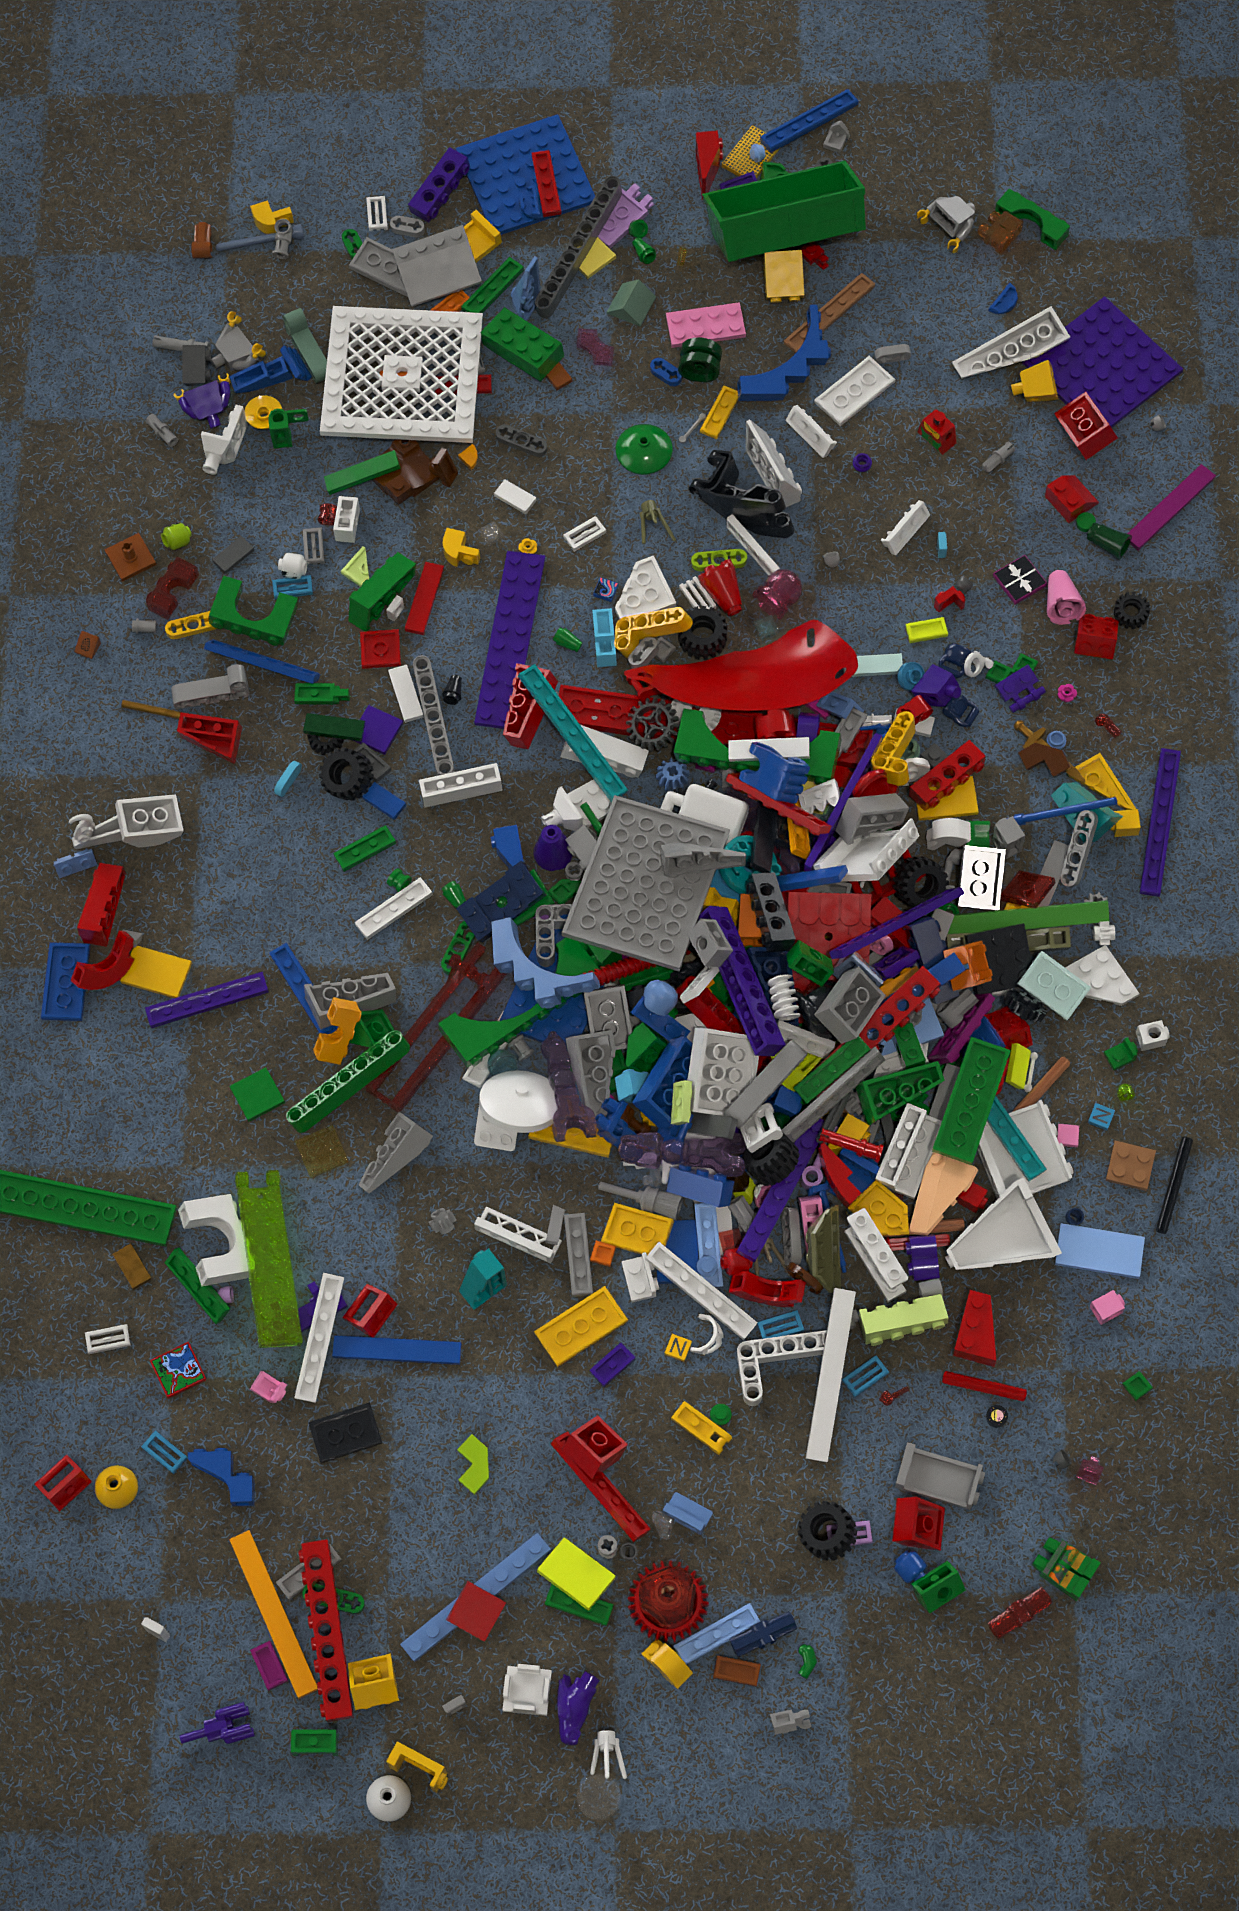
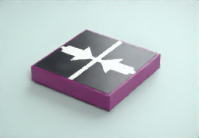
M1026 555L993 573L994 579L1015 605L1047 586L1045 579Z

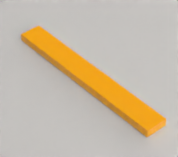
M250 1530L229 1539L298 1699L317 1691L315 1679Z

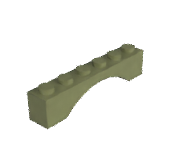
M1069 927L1026 931L1030 952L1059 951L1071 948ZM973 933L947 934L945 939L947 949L965 945L964 935Z

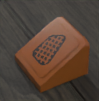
M81 631L74 652L93 659L101 644L99 637Z

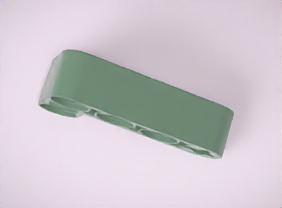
M298 308L283 315L286 332L291 336V341L295 348L299 350V355L303 362L307 364V369L314 382L317 384L325 380L327 360L308 328L302 309Z

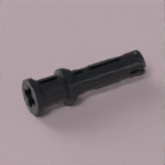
M697 957L692 962L684 963L680 971L672 972L670 979L676 987H679L689 976L697 977L698 972L705 966L701 962L700 957Z

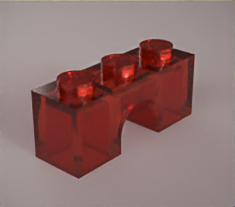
M176 557L174 562L168 565L165 575L157 581L153 592L147 595L146 604L148 610L168 620L178 606L176 596L170 594V591L178 586L189 590L199 576L197 566Z

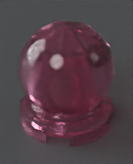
M778 569L767 577L764 586L760 585L753 592V598L757 597L760 601L758 606L770 616L775 614L778 616V619H781L788 612L787 607H790L799 600L802 594L801 580L796 573L788 569Z

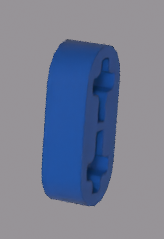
M655 358L651 361L650 371L654 376L669 386H678L681 383L682 376L679 374L678 368L662 358ZM655 365H656V366L662 365V369H661V368L655 369ZM670 375H671V376L677 375V379H676V378L670 379Z

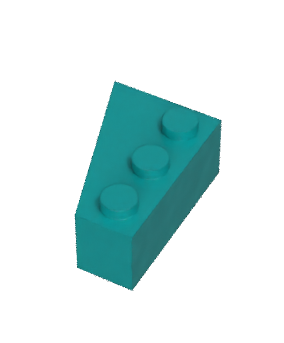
M1077 782L1063 783L1051 795L1059 808L1098 800ZM1109 806L1088 810L1095 812L1098 816V824L1092 842L1100 839L1123 816L1111 810ZM1081 812L1065 815L1073 828H1075L1078 815ZM1089 816L1084 818L1085 821L1091 823L1092 819ZM1081 827V830L1089 831L1088 828ZM1081 833L1079 837L1085 843L1087 839L1086 835L1084 833Z
M489 1248L485 1251L481 1250L474 1255L459 1289V1292L473 1310L507 1286L504 1267Z

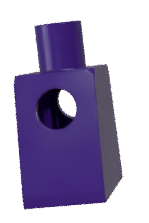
M932 664L911 692L914 697L921 695L930 706L944 707L951 698L960 697L961 688L952 673Z

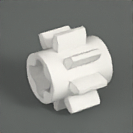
M1109 921L1099 922L1098 926H1093V940L1099 941V945H1110V940H1115V926L1109 925Z

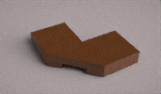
M1034 743L1018 752L1027 770L1046 762L1052 776L1056 778L1072 769L1064 752L1060 749Z

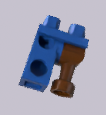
M612 1098L605 1099L601 1108L608 1112L607 1116L605 1117L602 1113L598 1114L592 1122L599 1129L597 1135L604 1137L607 1142L621 1150V1154L625 1158L637 1156L645 1142L643 1138L648 1135L651 1126L647 1122L640 1123L634 1117L633 1108L629 1107L628 1103L624 1100L617 1102Z

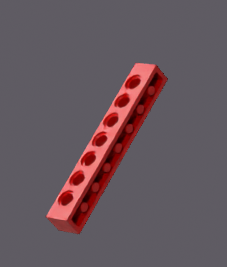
M922 966L874 1012L859 1034L861 1039L870 1049L876 1047L880 1050L879 1045L884 1040L888 1042L895 1035L893 1031L899 1026L903 1028L911 1020L909 1016L914 1011L916 1013L920 1012L925 1007L924 1002L929 997L933 999L941 991L939 988L942 986L941 983ZM917 986H921L925 990L924 994L920 997L913 995V990ZM899 1002H909L908 1010L900 1011L898 1009ZM886 1015L894 1017V1022L890 1026L883 1024V1018ZM872 1029L879 1032V1037L876 1040L868 1039V1032ZM845 1043L840 1044L825 1060H827L832 1054H834V1053H835L839 1048H841Z
M328 1539L302 1543V1550H299L300 1563H304L305 1571L302 1572L303 1585H307L308 1593L305 1594L306 1607L311 1609V1615L308 1616L309 1629L313 1628L314 1637L311 1638L312 1651L317 1653V1659L314 1660L315 1673L320 1674L317 1690L318 1695L323 1696L324 1704H320L321 1717H325L327 1722L354 1718L330 1543ZM314 1560L322 1561V1566L319 1570L311 1569V1563ZM319 1581L324 1582V1590L315 1592L314 1585ZM321 1603L328 1605V1610L324 1614L317 1613V1607ZM324 1625L331 1627V1633L328 1636L320 1635V1629ZM327 1647L334 1648V1655L331 1658L323 1657V1651ZM330 1669H335L338 1673L336 1679L332 1681L327 1680L326 1673ZM334 1691L340 1692V1700L336 1703H331L329 1701L330 1694Z

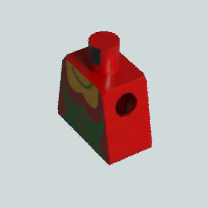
M935 409L922 420L917 432L942 455L956 444L955 425L945 417L943 412Z

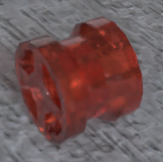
M330 503L321 504L318 522L322 525L334 526L337 506Z

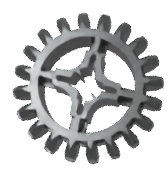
M654 697L651 703L650 699L646 698L645 705L639 701L638 705L640 708L637 709L633 706L632 709L635 713L628 714L632 720L626 721V724L631 726L627 728V732L632 733L629 738L635 740L634 744L636 746L641 744V749L644 750L648 746V750L653 751L655 746L660 751L661 744L667 748L668 744L666 741L669 740L673 743L674 740L671 736H678L674 729L680 727L679 724L675 723L680 719L678 716H674L677 711L671 709L672 705L670 703L665 705L664 699H661L658 703V699ZM655 710L649 717L643 716L646 712ZM662 711L665 712L668 718L667 727L661 724ZM639 722L645 725L644 738L639 733ZM656 722L660 727H651L648 723ZM657 732L664 733L659 738L651 739Z

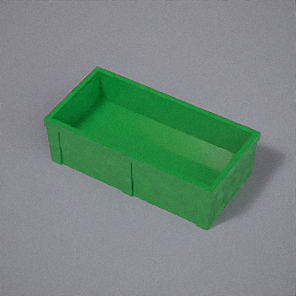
M845 160L702 194L708 212L712 235L728 262L866 230L865 187Z

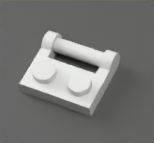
M770 1103L763 1104L740 1128L747 1149L751 1153L771 1140H778L783 1136L781 1128L776 1123L773 1115L774 1109ZM764 1116L770 1128L766 1132L760 1119Z

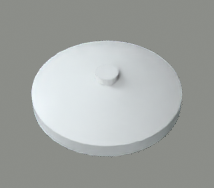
M519 1070L502 1072L488 1079L482 1086L479 1097L480 1110L488 1121L504 1130L519 1133L536 1132L551 1126L559 1118L563 1102L560 1090L548 1078L537 1073Z

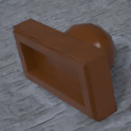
M441 448L437 456L429 461L430 472L438 475L444 486L450 487L458 475V471L447 449Z

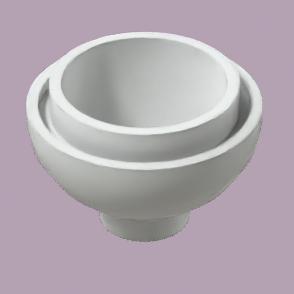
M392 1775L376 1779L367 1791L366 1802L368 1809L374 1817L382 1821H395L401 1818L408 1811L411 1804V1792L408 1785L401 1778ZM386 1792L392 1794V1798L388 1801L383 1798Z

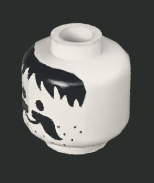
M286 553L283 559H279L278 570H281L282 576L285 578L300 579L303 575H306L307 560H304L303 555Z

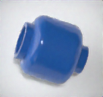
M906 1550L894 1561L896 1563L894 1570L905 1583L915 1582L926 1575L924 1571L927 1564L915 1551L909 1552Z

